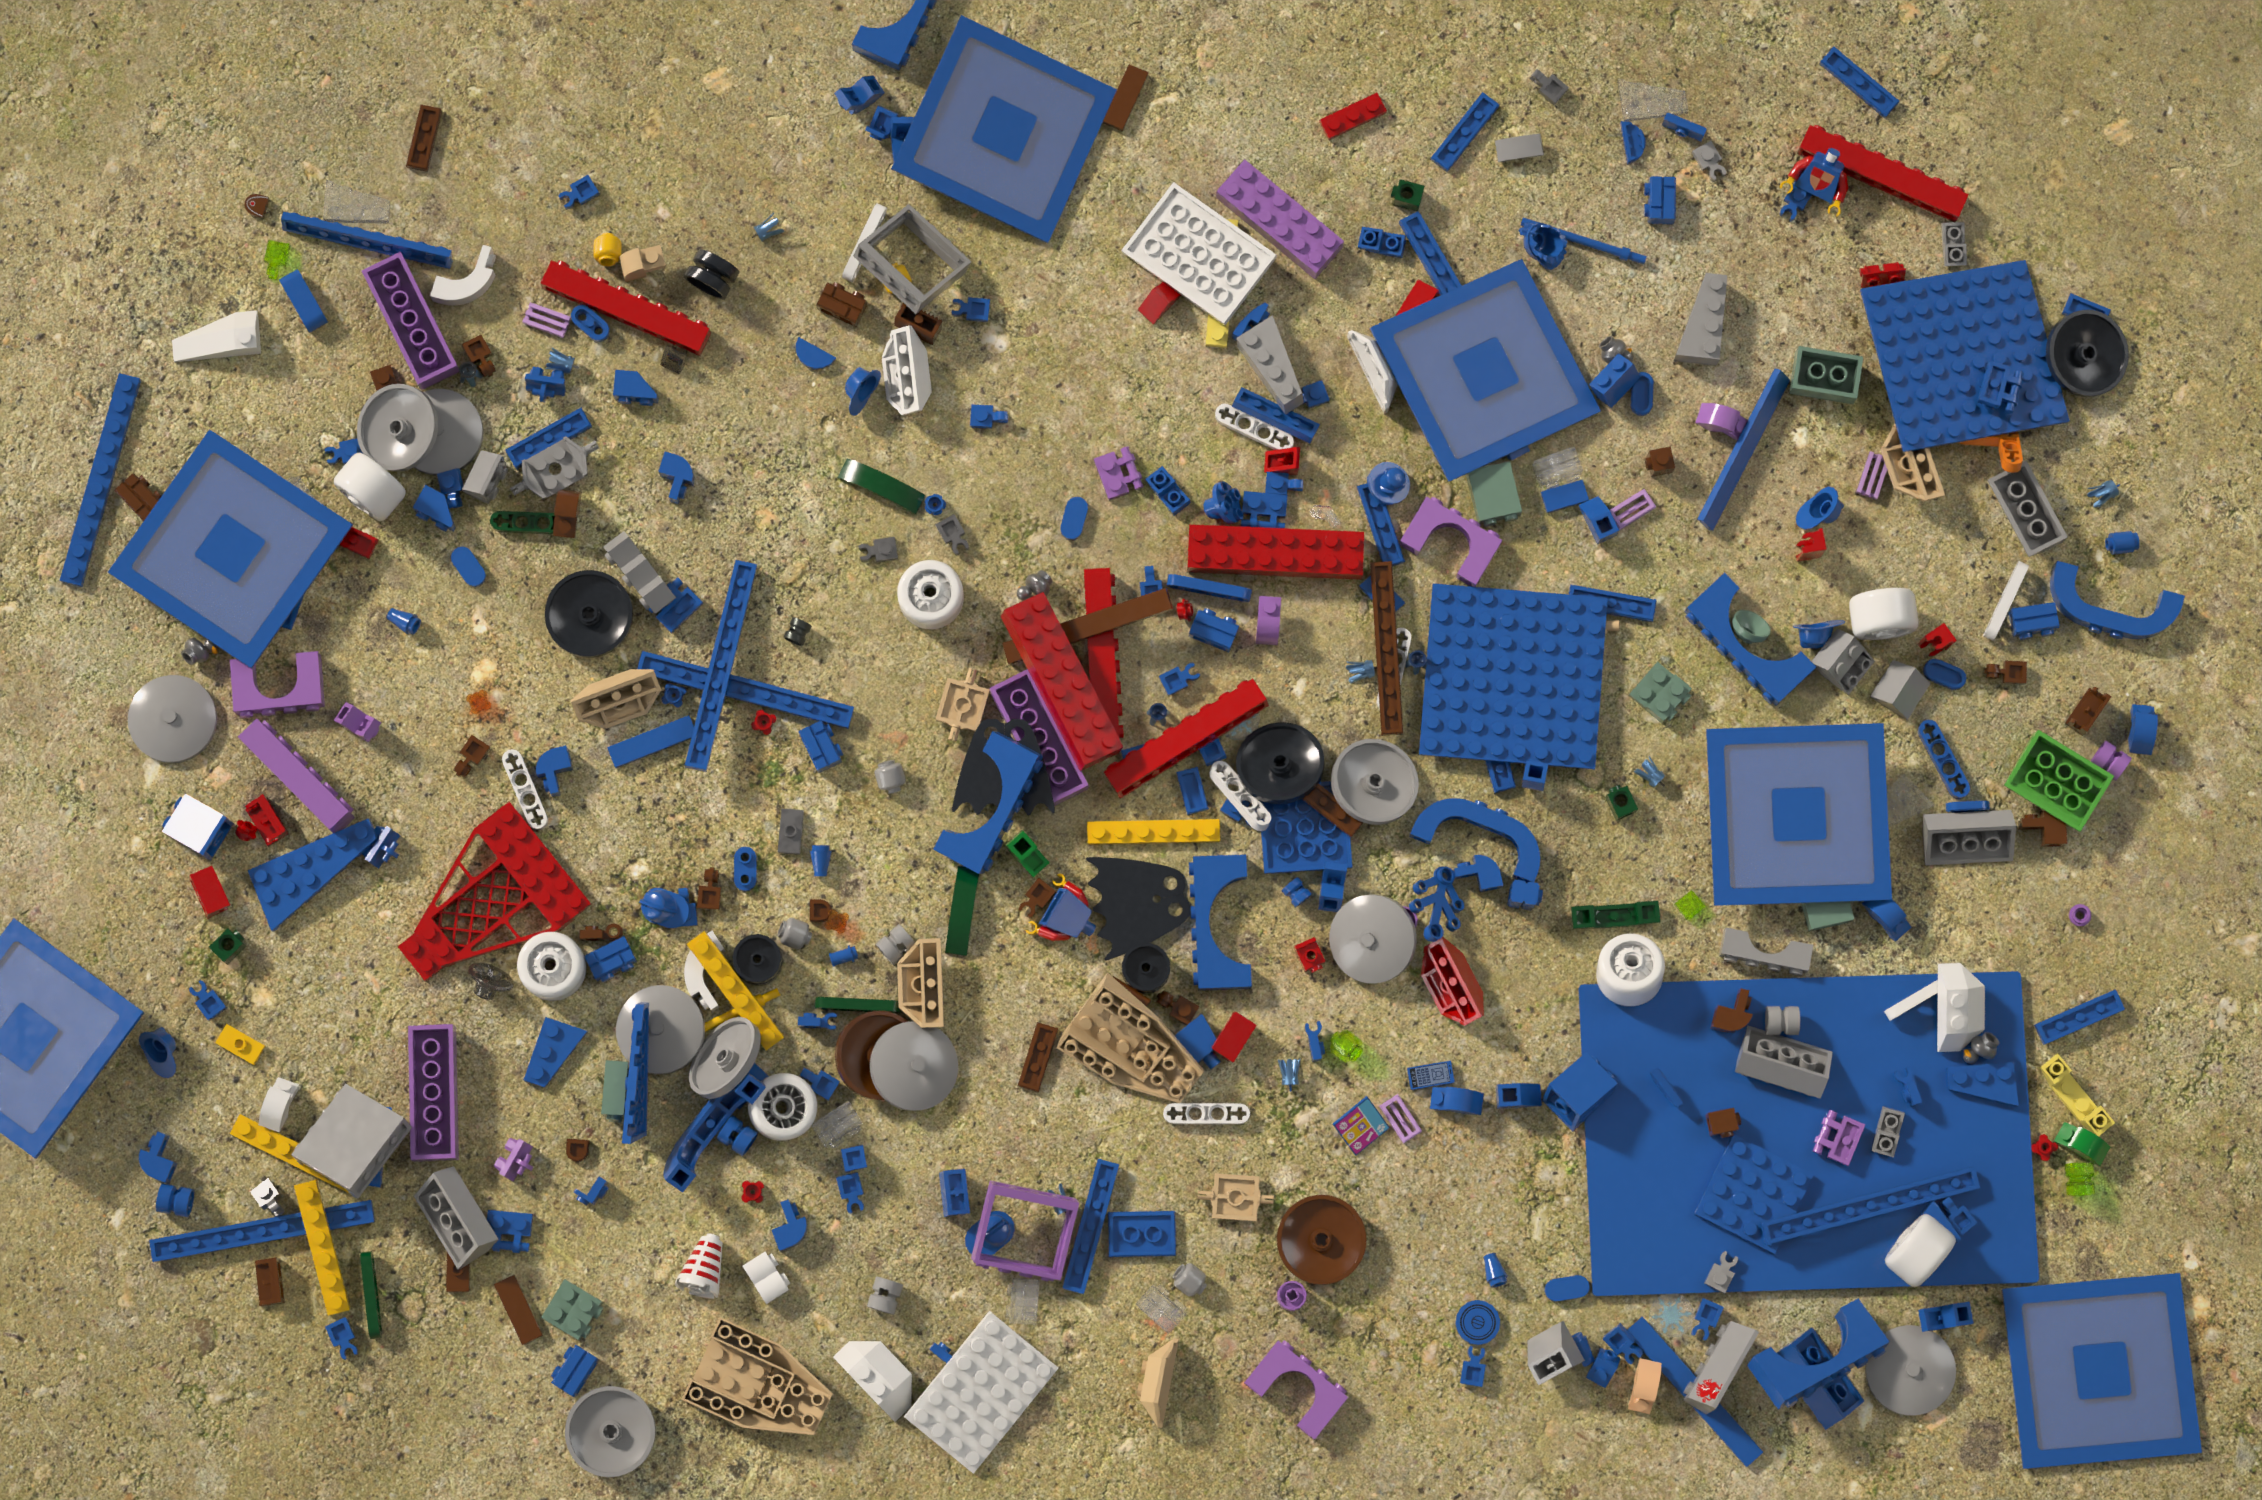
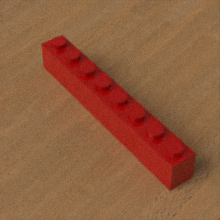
M1809 125L1797 154L1804 157L1814 156L1816 152L1826 155L1829 148H1834L1840 152L1837 161L1844 164L1843 172L1847 176L1952 222H1956L1969 195L1961 187H1951L1940 178L1926 176L1920 169H1910L1899 160L1892 161L1887 159L1881 152H1871L1865 149L1864 145L1846 141V138L1842 135L1830 134L1826 132L1825 128L1818 125Z
M558 260V262L550 261L540 283L543 289L577 304L586 305L593 311L701 356L711 335L710 328H708V324L705 322L689 320L688 316L682 312L676 311V313L668 310L667 306L661 303H656L655 305L648 302L649 299L640 294L636 296L631 295L626 288L621 286L615 288L609 285L607 280L600 277L594 279L589 276L588 272L582 269L573 270L569 268V264Z
M1110 568L1084 569L1086 615L1116 605V595H1111V587H1115V574H1110ZM1114 630L1087 639L1090 683L1120 739L1124 738L1123 725H1119L1118 716H1123L1122 703L1117 701V695H1121V681L1116 682V673H1120V660H1115V651H1119L1118 638H1114Z
M1253 678L1249 681L1244 680L1232 692L1223 693L1216 702L1201 707L1200 712L1193 716H1186L1176 727H1169L1160 737L1148 740L1144 747L1137 751H1130L1120 762L1111 763L1106 768L1107 770L1104 771V774L1121 799L1269 706L1268 701Z

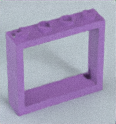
M990 1180L971 1259L976 1263V1266H981L984 1269H989V1266L997 1267L998 1271L1004 1273L1016 1271L1019 1272V1275L1028 1278L1036 1275L1041 1276V1279L1044 1281H1054V1279L1061 1281L1079 1207L1078 1200L1073 1197ZM995 1195L1067 1209L1052 1268L981 1253Z

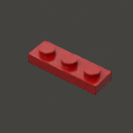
M1376 92L1320 119L1319 123L1328 140H1331L1386 114L1387 110L1379 94Z

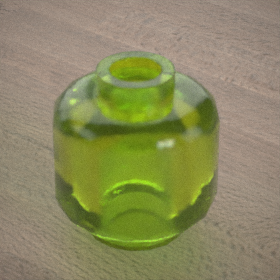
M1349 1030L1337 1031L1330 1039L1331 1053L1345 1063L1355 1062L1363 1052L1362 1040Z

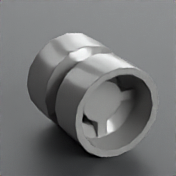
M898 924L890 931L889 937L884 936L875 945L894 966L903 957V953H906L914 945L915 941Z
M1767 1006L1765 1012L1766 1034L1780 1035L1784 1031L1786 1035H1799V1007L1788 1006L1782 1010L1780 1006Z
M876 1276L872 1288L875 1292L870 1295L867 1307L894 1315L898 1304L895 1299L900 1297L903 1284ZM884 1290L889 1291L888 1297L882 1296Z

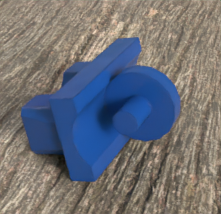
M532 367L530 374L525 375L526 391H531L532 395H539L540 402H545L546 397L554 398V395L565 396L566 387L562 370H553L551 377L544 376V369Z
M376 826L377 841L374 846H370L362 853L365 860L378 869L384 861L387 863L391 856L396 859L399 856L394 851L399 845L396 842L401 835L388 826L385 828Z

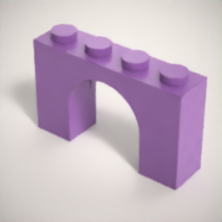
M1426 496L1401 538L1399 545L1418 556L1429 536L1437 529L1451 527L1461 531L1468 540L1469 554L1458 571L1456 578L1471 587H1476L1501 545L1502 540L1499 539L1500 536L1492 530L1487 532L1480 528L1481 525L1473 519L1468 521L1461 517L1462 514L1454 508L1449 510L1442 506L1443 503L1435 497L1430 499Z
M318 651L296 653V685L288 695L277 699L265 697L260 693L257 686L256 664L251 669L238 659H231L233 712L240 715L241 718L253 717L254 713L270 716L275 715V711H284V713L290 714L296 713L297 709L318 711L319 707H325L321 654Z
M1285 1340L1282 1343L1277 1341L1244 1384L1262 1397L1276 1378L1283 1373L1299 1372L1307 1376L1314 1386L1315 1399L1311 1408L1296 1426L1315 1440L1348 1397L1345 1395L1347 1391L1338 1383L1335 1385L1331 1384L1328 1381L1329 1376L1321 1369L1315 1371L1310 1367L1312 1362L1301 1354L1298 1357L1292 1352L1294 1347Z

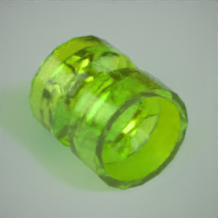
M2094 1163L2064 1164L2065 1177L2069 1178V1181L2065 1183L2066 1196L2095 1195V1182L2091 1180V1177L2094 1176Z

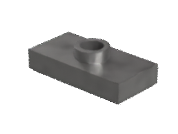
M781 808L778 853L800 855L804 810Z

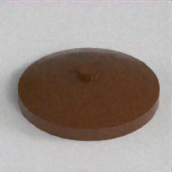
M872 1011L857 1016L844 1027L836 1043L835 1063L842 1081L851 1091L866 1099L885 1100L876 1090L871 1078V1054L882 1034L895 1025L908 1022L907 1020L891 1012Z
M1313 1195L1296 1202L1284 1214L1277 1231V1248L1283 1264L1295 1277L1310 1284L1328 1285L1345 1279L1358 1267L1366 1249V1231L1361 1217L1347 1202L1330 1195Z

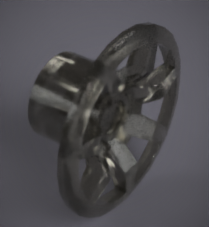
M480 962L473 963L468 968L470 976L476 981L473 992L482 999L492 1000L497 991L507 992L514 987L513 979L496 966ZM483 967H487V968H488V969H487V973H485V970H484ZM494 970L499 972L497 975H493Z

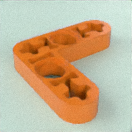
M2018 432L1958 442L1964 445L1996 446L1999 448L2001 466L2005 471L2016 473L2021 470L2023 456Z

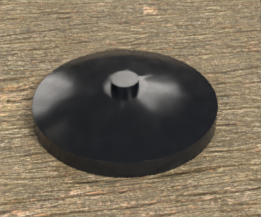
M2095 310L2072 312L2061 318L2054 325L2048 336L2046 360L2049 370L2055 381L2071 394L2081 397H2094L2107 393L2121 381L2127 369L2129 351L2126 338L2118 324L2104 313Z
M595 570L578 571L564 577L551 590L545 605V623L552 639L567 653L583 658L600 657L615 650L626 639L633 622V606L626 589L614 577Z
M1277 722L1264 725L1254 730L1245 738L1237 753L1236 768L1242 786L1250 795L1270 804H1288L1306 797L1317 787L1324 773L1325 760L1321 744L1310 731L1293 723Z

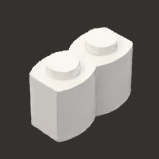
M764 1252L743 1265V1268L765 1303L768 1304L789 1291L787 1286L791 1283L784 1272L782 1274L778 1273L775 1267L779 1264L773 1254L767 1255Z

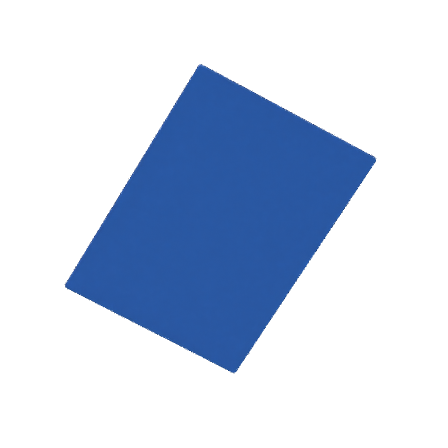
M2020 972L1972 973L1985 986V1030L1978 1036L1989 1032L1999 1041L1996 1047L1997 1053L1993 1059L1979 1056L1978 1060L1973 1064L1966 1063L1963 1059L1964 1050L1971 1048V1042L1961 1051H1937L1938 993L1889 1021L1884 1012L1938 980V974L1662 982L1658 993L1647 1003L1638 1006H1623L1614 1003L1602 993L1598 984L1580 985L1578 992L1581 1056L1588 1052L1591 1056L1596 1057L1601 1064L1600 1066L1606 1072L1612 1073L1618 1083L1615 1091L1584 1121L1593 1295L1719 1293L1720 1291L1704 1284L1713 1264L1716 1263L1720 1266V1256L1724 1251L1727 1252L1725 1260L1729 1263L1733 1261L1735 1256L1738 1257L1736 1265L1729 1269V1271L1735 1274L1726 1292L1912 1287L1887 1267L1885 1258L1899 1236L1920 1217V1214L1930 1202L1783 1240L1775 1255L1694 1215L1731 1137L1721 1138L1720 1135L1710 1137L1705 1115L1710 1112L1734 1108L1735 1113L1739 1112L1741 1125L1738 1126L1739 1130L1734 1132L1735 1135L1814 1174L1796 1213L1974 1166L1980 1188L1949 1197L1957 1208L1964 1205L1978 1223L1960 1237L1961 1240L1954 1245L1944 1261L1920 1286L2038 1282L2039 1266ZM1741 988L1750 990L1748 995L1752 997L1749 1010L1745 1009L1744 1012L1753 1015L1747 1025L1766 1031L1765 1012L1767 1006H1780L1782 1010L1788 1006H1798L1800 1011L1799 1035H1786L1782 1031L1780 1036L1833 1052L1829 1079L1821 1099L1735 1072L1737 1058L1747 1025L1733 1033L1710 1029L1715 1008L1720 1005L1734 1009L1738 990ZM2014 1062L2019 1106L2016 1107L1977 1096L1974 1097L1949 1091L1946 1068ZM1910 1067L1912 1070L1913 1081H1915L1922 1099V1103L1912 1107L1903 1098L1902 1090H1904V1084L1898 1082L1894 1077V1072L1899 1071L1900 1076L1905 1078L1907 1076L1905 1068ZM1655 1068L1660 1069L1683 1100L1680 1106L1675 1107L1653 1081L1650 1072ZM1883 1106L1905 1113L1894 1157L1872 1151ZM1829 1110L1838 1113L1835 1121L1840 1124L1843 1116L1865 1124L1849 1166L1827 1158L1830 1149L1826 1147L1823 1148L1821 1155L1813 1152L1816 1144L1814 1140L1816 1136H1819L1823 1127L1821 1123L1823 1118L1827 1117ZM1831 1129L1827 1140L1833 1142L1837 1130ZM1944 1198L1934 1200L1944 1215L1948 1217L1949 1213L1939 1204Z

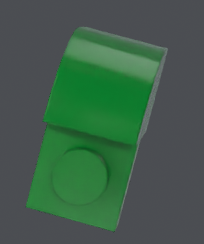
M1023 830L1005 844L1010 854L1032 877H1035L1050 863Z
M2066 1122L2063 1123L2054 1140L2056 1144L2076 1152L2082 1159L2101 1166L2111 1148L2094 1133Z

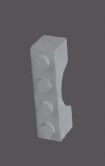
M1725 928L1723 930L1719 956L1724 957V961L1737 963V960L1746 961L1745 965L1759 967V964L1768 966L1767 969L1772 971L1786 969L1789 970V974L1802 976L1803 973L1809 971L1813 945L1791 941L1783 951L1767 954L1754 947L1748 932Z

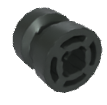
M792 617L789 623L790 629L785 632L783 638L793 644L803 646L806 641L805 635L810 632L812 626L801 619Z

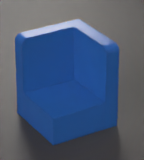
M863 1145L841 1149L846 1173L867 1168Z

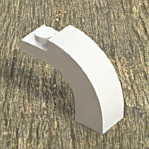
M486 245L482 246L474 271L466 278L450 280L436 276L430 295L433 302L445 305H462L482 296L491 286L496 276L494 271L489 269V267H493L496 257L492 248Z
M710 931L707 933L722 954L726 952L714 932ZM690 950L684 968L686 987L693 999L701 994L702 997L699 998V1001L704 1009L710 1008L714 1012L720 1007L706 987L704 979L706 970Z

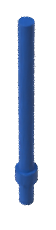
M1523 217L1520 226L1524 227L1525 223L1536 224L1540 222ZM1557 228L1561 231L1562 235L1567 237L1566 240L1619 256V259L1624 261L1631 260L1645 264L1647 256L1632 252L1629 248H1619Z

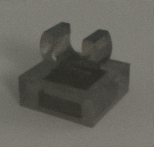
M676 345L672 347L667 346L663 352L660 365L680 374L684 368L687 351L684 350L682 353L676 350Z

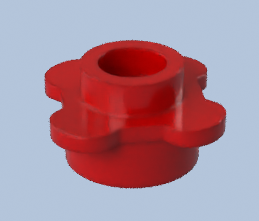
M1185 599L1177 603V614L1180 620L1185 619L1191 622V616L1194 615L1192 603Z
M758 710L755 721L751 723V727L753 730H760L765 735H769L772 732L771 727L773 723L777 720L776 716L773 714L769 715L763 710Z
M238 820V827L235 830L236 836L243 841L256 839V826L249 821Z
M2042 1134L2039 1136V1140L2031 1145L2033 1153L2041 1157V1160L2048 1161L2052 1152L2057 1151L2058 1145L2055 1142L2052 1143L2047 1135Z
M744 1181L742 1183L743 1195L741 1199L743 1202L755 1201L756 1203H761L763 1201L762 1189L764 1184L761 1181L756 1183Z

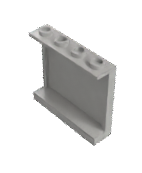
M345 1083L342 1089L336 1093L329 1106L323 1110L320 1118L310 1127L307 1135L295 1147L291 1155L300 1165L305 1164L342 1186L358 1199L412 1127L404 1117Z

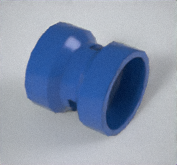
M1299 877L1295 878L1281 890L1285 896L1290 897L1291 903L1295 908L1312 895L1309 889L1303 887Z

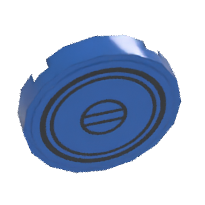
M1474 1300L1467 1302L1460 1308L1456 1315L1455 1326L1458 1334L1464 1341L1469 1344L1482 1345L1495 1338L1500 1328V1318L1493 1305L1486 1301Z

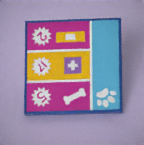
M1367 1096L1332 1124L1355 1156L1390 1128Z

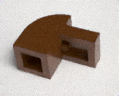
M558 491L554 510L553 536L576 537L577 518L580 514L582 492Z
M2044 810L2040 811V818H2038L2037 814H2028L2018 821V830L2041 831V847H2063L2068 844L2066 824Z
M1742 988L1738 990L1734 1009L1718 1005L1715 1008L1710 1029L1733 1033L1745 1027L1753 1015L1744 1012L1745 1009L1749 1010L1752 999V997L1748 996L1750 990Z

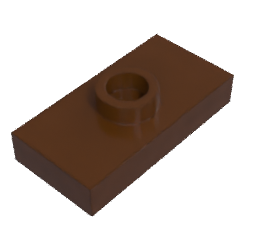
M447 1252L446 1292H470V1263L461 1269H457Z

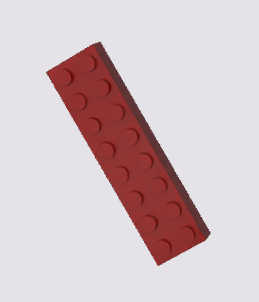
M1189 524L1187 572L1353 580H1362L1364 532Z
M1044 592L1006 608L1000 617L1078 769L1082 771L1119 754L1123 749V745Z

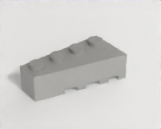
M1705 274L1673 361L1715 366L1719 362L1727 275Z
M1273 315L1236 338L1238 349L1285 415L1304 403L1300 386Z

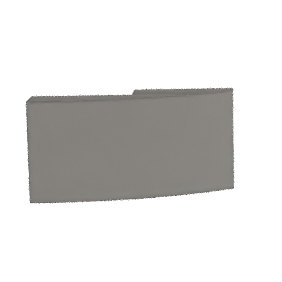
M1541 134L1495 140L1498 162L1544 155Z
M1964 222L1941 223L1944 266L1967 265Z
M1882 1107L1872 1146L1873 1152L1894 1157L1905 1115L1904 1112Z

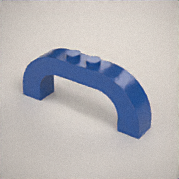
M2057 561L2052 568L2050 590L2053 601L2059 611L2072 622L2088 627V630L2091 632L2101 633L2103 631L2110 633V637L2116 639H2123V637L2146 639L2161 633L2177 618L2185 595L2163 590L2159 594L2153 614L2144 618H2136L2095 607L2082 601L2075 589V579L2079 566Z
M1449 798L1428 806L1414 823L1409 837L1430 845L1437 827L1451 819L1462 820L1503 836L1514 844L1518 853V861L1512 878L1525 881L1526 883L1535 882L1540 866V851L1537 841L1523 823L1509 817L1508 812L1496 808L1494 811L1487 808L1488 805L1478 800H1475L1474 803L1465 799Z
M748 1072L743 1080L731 1091L721 1097L710 1099L672 1149L664 1167V1179L683 1193L696 1177L694 1171L695 1164L705 1147L738 1106L745 1101L753 1105L765 1090V1084Z

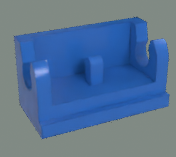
M965 1169L940 1172L939 1179L944 1217L969 1214L970 1207Z

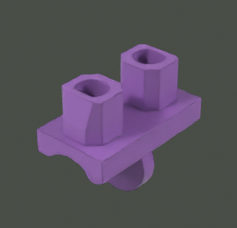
M509 1138L505 1144V1149L511 1152L508 1159L499 1157L494 1167L500 1171L499 1174L514 1181L517 1174L522 1176L525 1168L532 1171L533 1166L528 1163L532 1158L529 1153L533 1146L521 1139Z

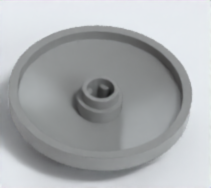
M405 384L388 385L375 392L364 404L357 423V439L362 453L374 460L385 470L393 472L406 471L420 464L431 452L438 435V415L433 402L421 390Z
M447 389L424 391L433 402L437 411L438 435L429 455L413 468L434 476L456 468L462 470L474 460L481 448L483 441L481 417L475 406L466 397L455 391Z
M179 675L158 677L145 684L133 698L128 712V728L134 743L147 756L164 763H180L199 755L210 744L217 727V710L210 694L198 682Z
M1364 739L1349 745L1335 761L1331 773V787L1338 804L1347 814L1363 823L1382 825L1394 822L1407 813L1417 797L1419 781L1413 762L1403 750L1384 740Z
M1370 894L1354 898L1341 907L1331 924L1329 942L1334 960L1344 973L1357 981L1375 984L1394 979L1409 966L1415 954L1417 935L1413 920L1402 905L1389 897Z
M656 985L638 991L626 1001L618 1015L616 1038L622 1054L630 1062L631 1034L634 1022L632 1020L633 1007L640 1002H649L648 1073L663 1075L681 1070L696 1057L704 1041L705 1022L699 1006L688 994L671 986Z
M743 1017L732 1018L720 1024L705 1038L700 1051L692 1060L690 1066L689 1083L693 1091L703 1098L714 1099L725 1095L743 1080L753 1066L760 1048V1031L755 1024Z
M914 1021L905 1022L888 1029L878 1039L870 1058V1073L876 1090L888 1103L903 1110L919 1111L939 1104L951 1092L958 1075V1058L952 1042L937 1027L921 1028Z
M1905 1325L1885 1332V1336L1890 1341L1885 1348L1886 1352L1877 1359L1871 1357L1868 1359V1363L1865 1364L1866 1381L1872 1395L1882 1406L1900 1415L1915 1416L1933 1411L1948 1398L1955 1383L1956 1365L1949 1346L1935 1332H1922L1921 1326Z
M616 1386L600 1387L584 1394L573 1405L565 1425V1440L572 1458L584 1470L602 1477H618L637 1469L651 1453L656 1437L654 1416L646 1402L636 1393Z

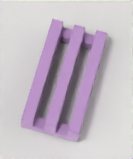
M530 302L522 323L564 338L571 317ZM533 310L561 319L565 322L561 323L559 321L539 315L537 313H534ZM530 317L560 327L562 330L558 331L531 321Z
M1872 451L1869 452L1856 491L1857 494L1877 500L1887 471L1885 462L1874 494L1870 492L1880 462H1884L1882 455L1874 454ZM1875 459L1876 462L1867 489L1864 491L1862 488L1871 461Z
M1643 489L1612 508L1610 512L1619 530L1655 509L1656 506L1646 490ZM1644 496L1645 499L1620 515H1615L1617 511ZM1647 503L1650 505L1621 523L1619 521Z
M1398 1094L1379 1106L1403 1144L1422 1132ZM1394 1101H1397L1415 1129L1414 1132L1410 1130L1393 1104ZM1388 1105L1408 1134L1406 1137L1386 1109Z

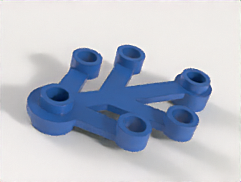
M1446 866L1435 869L1434 877L1427 880H1419L1413 884V891L1417 895H1422L1428 888L1437 885L1436 893L1422 899H1414L1409 903V909L1415 914L1421 912L1424 907L1433 904L1430 923L1425 927L1423 933L1425 939L1431 942H1436L1444 935V930L1439 924L1442 910L1447 918L1446 928L1450 932L1456 931L1461 926L1460 920L1454 913L1464 909V902L1459 898L1452 885L1455 874L1451 868ZM1445 891L1451 899L1450 903H1448L1445 897Z

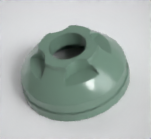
M1739 610L1733 617L1732 625L1735 635L1747 644L1763 642L1770 635L1771 629L1769 624L1752 611Z

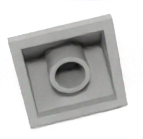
M1893 660L1870 697L1908 720L1930 685V682L1915 667Z

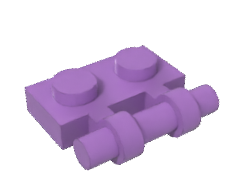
M1128 446L1120 449L1122 458L1117 459L1115 452L1094 458V463L1108 500L1128 494V484L1133 483L1135 490L1143 488L1142 475L1137 471L1134 463L1136 459L1134 454H1131ZM1124 465L1127 466L1130 474L1126 477L1123 476L1120 468Z
M1829 1110L1827 1117H1824L1821 1123L1823 1125L1821 1132L1814 1140L1816 1144L1813 1152L1821 1155L1823 1148L1826 1147L1830 1149L1827 1158L1849 1166L1865 1124L1843 1116L1840 1124L1835 1121L1838 1113ZM1831 1129L1837 1130L1833 1142L1827 1140Z

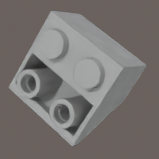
M481 450L462 488L464 493L489 504L491 499L494 500L499 491L497 486L500 480L505 479L508 472L507 464L503 457L499 454Z
M1836 629L1811 662L1823 677L1849 695L1875 661L1855 636Z
M1564 1321L1527 1340L1528 1367L1538 1385L1585 1361Z

